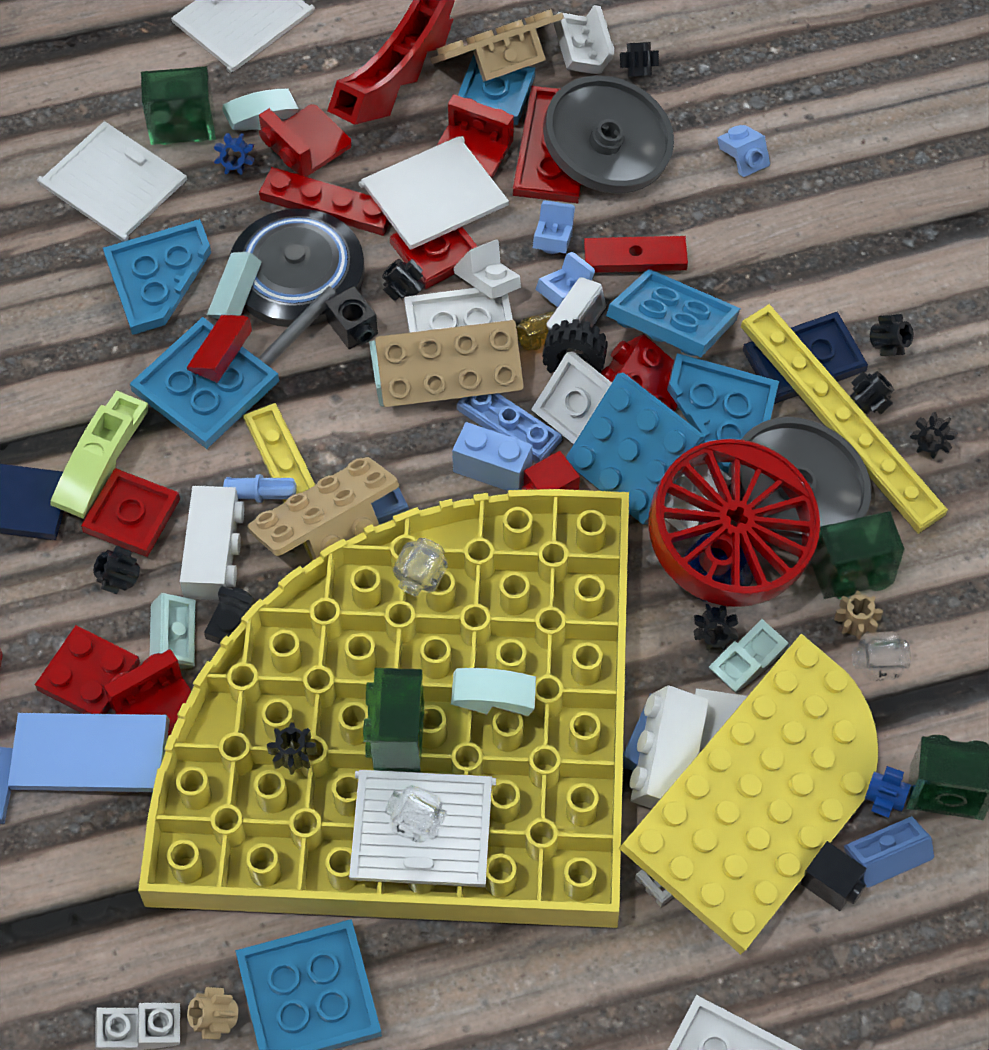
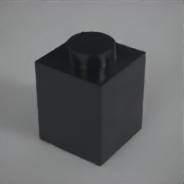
M827 841L805 870V876L802 879L801 885L838 911H841L847 901L855 904L867 885L862 882L867 868Z

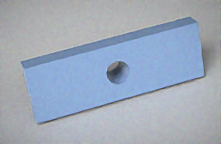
M499 393L463 397L457 403V410L483 428L533 444L532 460L536 463L547 458L562 441L560 433Z

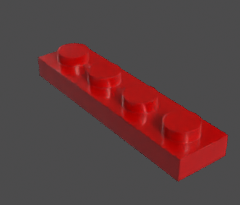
M271 167L259 191L260 200L289 209L298 208L321 211L336 217L347 226L384 236L390 224L370 195Z

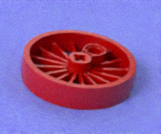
M739 439L709 441L691 448L677 458L666 470L656 487L651 501L648 521L653 550L667 574L692 595L714 604L731 607L761 604L786 591L799 579L809 565L820 533V515L816 498L800 471L774 450L754 442ZM717 462L732 463L731 494ZM707 464L718 493L694 469L695 467ZM740 464L755 470L741 501ZM760 473L775 481L751 503L747 504ZM684 474L707 499L673 482ZM780 487L790 498L789 500L755 509ZM666 493L703 511L665 507ZM795 508L799 520L768 518L764 516ZM664 518L707 523L668 533ZM731 520L737 522L736 526L730 524ZM769 529L802 532V544L799 545ZM714 531L710 537L686 557H681L672 544ZM763 540L797 556L798 560L793 568L788 567ZM740 545L757 586L740 585ZM753 547L781 575L780 578L771 582L766 580ZM719 548L723 550L727 555V559L719 560L715 558L711 553V549ZM698 555L702 568L708 572L706 576L689 565ZM731 568V585L712 579L713 575H722Z

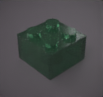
M207 66L141 72L142 106L151 145L216 140L215 108Z
M891 511L820 526L819 539L811 559V564L824 599L832 597L841 599L842 596L848 598L854 595L856 591L868 589L880 591L894 584L905 548Z
M375 668L374 682H367L368 718H364L363 742H366L365 756L366 758H372L373 768L376 771L421 773L425 706L422 669Z
M944 735L922 736L910 765L908 784H911L907 796L906 809L984 820L989 810V744L978 740L967 743L953 741Z

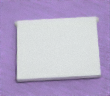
M195 0L174 15L171 20L172 23L227 67V71L231 73L311 15L315 7L312 4L309 6L303 0Z
M104 121L45 176H39L37 182L121 241H127L129 235L187 181V176Z
M463 136L453 138L365 177L359 182V186L367 190L410 250L509 205V200L465 145Z
M376 770L355 771V779H358L350 880L486 887L492 786H496V778H492V776ZM397 825H399V830H404L405 833L397 832Z

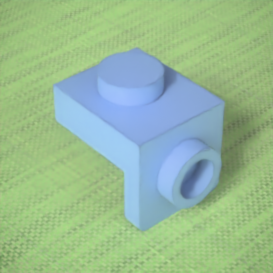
M746 125L734 126L728 130V133L717 137L719 149L736 159L739 175L746 177L770 165L765 136Z
M546 200L542 202L540 219L533 239V248L541 249L549 254L567 252L573 231L574 205Z
M570 252L565 256L562 269L539 278L535 290L547 298L550 303L559 307L580 277L592 281L595 269L574 252Z

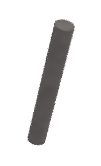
M328 286L258 359L270 366L326 309L325 301L335 297L338 293Z

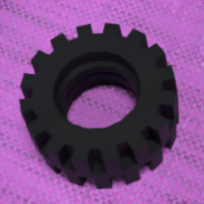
M573 319L572 323L563 320L560 325L554 324L552 329H549L542 355L544 366L547 365L549 373L555 372L565 354L570 352L566 349H576L583 352L582 354L576 353L579 357L601 373L604 368L608 348L605 334H599L600 328L597 326L591 328L590 322L584 321L583 324L579 323V319Z

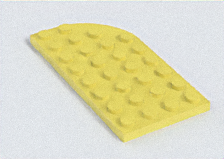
M800 634L619 847L625 855L740 955L749 947L805 876V870L827 841L829 843L832 842L865 800L872 775L877 770L878 740L870 708L855 681L842 667L803 634Z

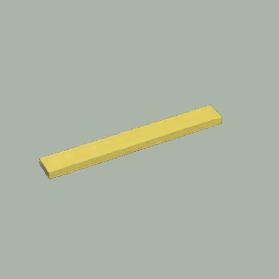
M770 304L742 321L741 328L822 423L842 436L857 451L866 466L871 480L918 534L946 515L948 509Z
M276 403L244 414L245 424L271 478H293L297 485L296 494L315 486ZM305 541V542L303 543V545H304V547H305V549H306V551H307V553H308V556H309V558H310V560H311V562H312V561H313V557H312V555H311V553H310V550H309V548H308V545H307V543H306V541Z

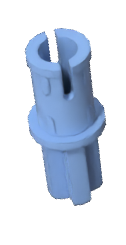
M257 474L255 478L226 477L223 487H236L238 499H255L257 503H262L264 499H288L296 494L297 485L293 478H264L262 474Z

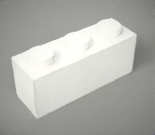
M192 486L180 575V585L185 598L219 600L218 591L221 586L226 588L236 586L237 567L232 565L233 555H239L241 546L240 533H236L237 523H243L244 502L238 501L236 487Z
M669 685L649 696L644 708V714L647 716L645 730L641 733L637 743V751L640 752L638 765L633 770L630 778V787L633 789L630 802L652 809L699 754L709 699Z

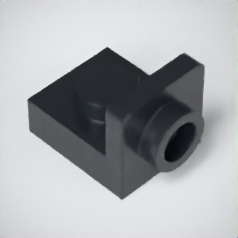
M220 587L218 591L220 602L204 631L205 639L220 644L226 635L230 636L239 626L241 618L255 604L254 598L243 589Z

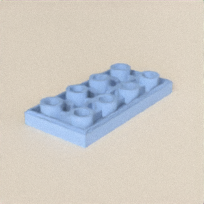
M18 713L8 787L11 790L153 792L157 768H160L165 754L164 748L168 739L170 719L167 715Z

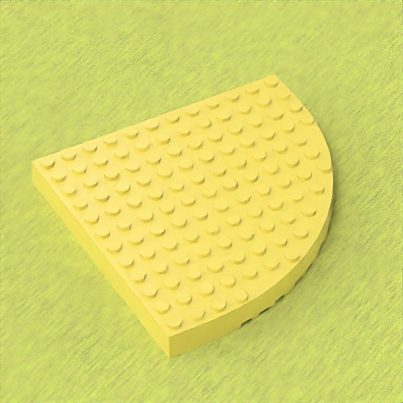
M563 489L508 490V494L488 496V493L475 494L472 499L452 502V499L440 501L439 506L419 510L418 507L393 516V520L375 527L371 524L363 528V533L347 541L342 539L328 546L320 552L318 558L303 568L299 566L278 582V587L263 601L259 599L241 618V623L231 635H226L220 642L221 647L210 662L207 661L194 680V687L186 703L182 704L177 714L178 719L172 734L168 736L161 766L157 768L148 813L138 889L144 906L617 928L620 907L621 850L619 847L621 846L629 492ZM427 566V567H430V568L435 569V571H434V570H431V569H429V568H423V567ZM421 574L422 578L420 580L422 583L413 581L411 578L417 579V575ZM430 578L433 579L432 583H430V585H431L432 587L429 586V579H430ZM457 668H489L535 676V708L529 716L496 707H492L487 714L451 705L453 672ZM291 722H294L295 728L301 731L309 728L311 732L309 742L316 743L317 747L316 754L308 755L310 768L307 769L303 766L296 769L293 775L283 765L275 769L272 761L275 755L268 754L267 749L268 743L276 742L274 729L276 728L281 731L288 728ZM376 770L492 776V778H496V786H492L486 887L350 880L358 779H355V771Z

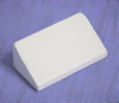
M580 277L547 322L548 330H551L552 326L556 323L560 325L563 320L572 323L573 319H579L581 324L584 321L590 322V327L592 328L606 308L602 285ZM566 349L574 353L576 351V349Z

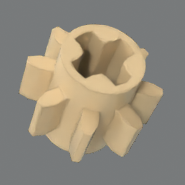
M856 591V594L850 599L845 596L841 597L839 604L841 609L836 610L834 620L842 622V634L849 633L856 636L858 640H861L862 635L867 631L872 634L876 633L878 628L876 621L881 620L883 610L875 609V596L868 597L861 594L860 591Z
M206 987L205 994L197 993L188 1006V1022L194 1032H202V1039H220L221 1033L229 1034L230 1029L237 1023V1003L232 999V995H224V988Z

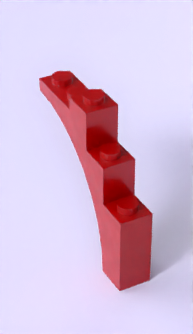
M413 0L404 17L380 50L363 67L351 75L337 80L327 112L354 125L390 116L400 86L417 82L427 52L445 46L454 18L450 17L455 0Z

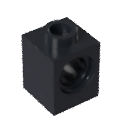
M355 286L325 301L327 322L348 349L359 344H365L378 334L376 314Z

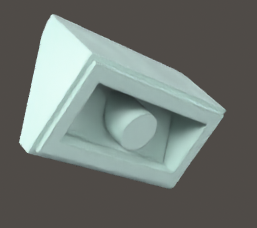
M249 252L231 253L207 316L219 319L221 315L240 316L262 261Z
M161 593L152 602L149 656L156 653L162 654L171 649L178 660L180 669L193 668L195 666L196 600Z

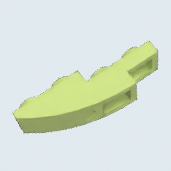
M116 390L106 406L100 405L63 471L52 496L51 506L81 518L85 517L114 468H116L117 458L147 414V402Z

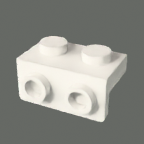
M594 5L586 17L563 13L565 19L553 22L566 69L600 75L614 56V46L610 39L607 22L604 19L601 6Z

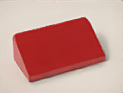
M221 315L188 364L187 370L218 383L252 332L250 318L238 315Z

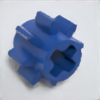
M226 133L224 136L225 145L216 143L214 149L220 152V156L215 159L214 163H221L225 167V174H228L230 170L237 169V172L241 175L245 171L243 163L252 165L255 160L252 156L248 155L254 148V144L247 145L243 140V133L238 138H232L229 133ZM231 148L234 152L239 151L241 153L238 160L235 155H228Z
M887 766L884 775L877 772L873 773L865 799L874 802L872 812L888 818L892 809L902 812L911 784L902 782L903 771Z

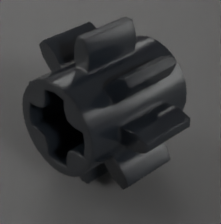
M651 42L627 43V52L620 53V68H628V76L652 75V66H659V50L651 51Z
M401 259L395 260L382 275V278L386 281L383 284L385 286L383 291L393 301L397 300L399 296L404 299L407 296L417 295L424 286V282L421 280L423 269L413 259L407 264Z
M902 314L878 316L879 323H875L870 329V342L872 346L880 349V356L904 355V348L912 344L914 337L911 324L903 321Z
M863 371L851 382L854 386L852 388L854 392L850 397L865 414L877 411L881 415L893 404L890 400V394L894 391V388L880 372L876 371L873 375L870 373L867 375Z
M936 412L931 414L928 421L920 417L916 421V425L920 430L913 431L910 435V439L917 440L919 447L916 452H928L932 459L936 457L940 449L948 454L952 446L947 440H953L958 435V432L950 431L949 423L951 418L943 420L938 418ZM929 430H934L935 436L940 437L938 441L934 440L932 434H927Z
M116 546L114 551L107 550L97 557L93 573L97 578L96 582L102 583V590L117 594L119 589L126 591L135 585L139 577L140 567L136 563L137 559L131 557L132 551Z
M706 604V611H704L702 616L694 615V624L699 627L693 631L695 640L704 638L706 650L708 651L712 647H721L723 650H726V644L730 639H738L737 630L733 628L738 624L737 615L732 614L728 616L726 606L721 605L720 608H711L709 604Z
M291 722L288 728L281 731L275 728L276 742L267 744L268 754L275 755L272 760L274 768L278 769L283 765L289 769L291 775L294 774L296 769L303 766L309 769L308 755L317 753L316 743L309 742L311 739L310 729L307 728L301 731L295 728L294 722Z

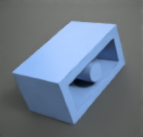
M465 422L452 450L453 472L506 491L522 490L524 470L532 466L533 444Z

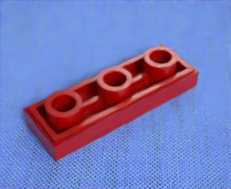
M686 236L584 238L585 262L595 269V273L647 271L648 269L653 271L687 270L688 267Z

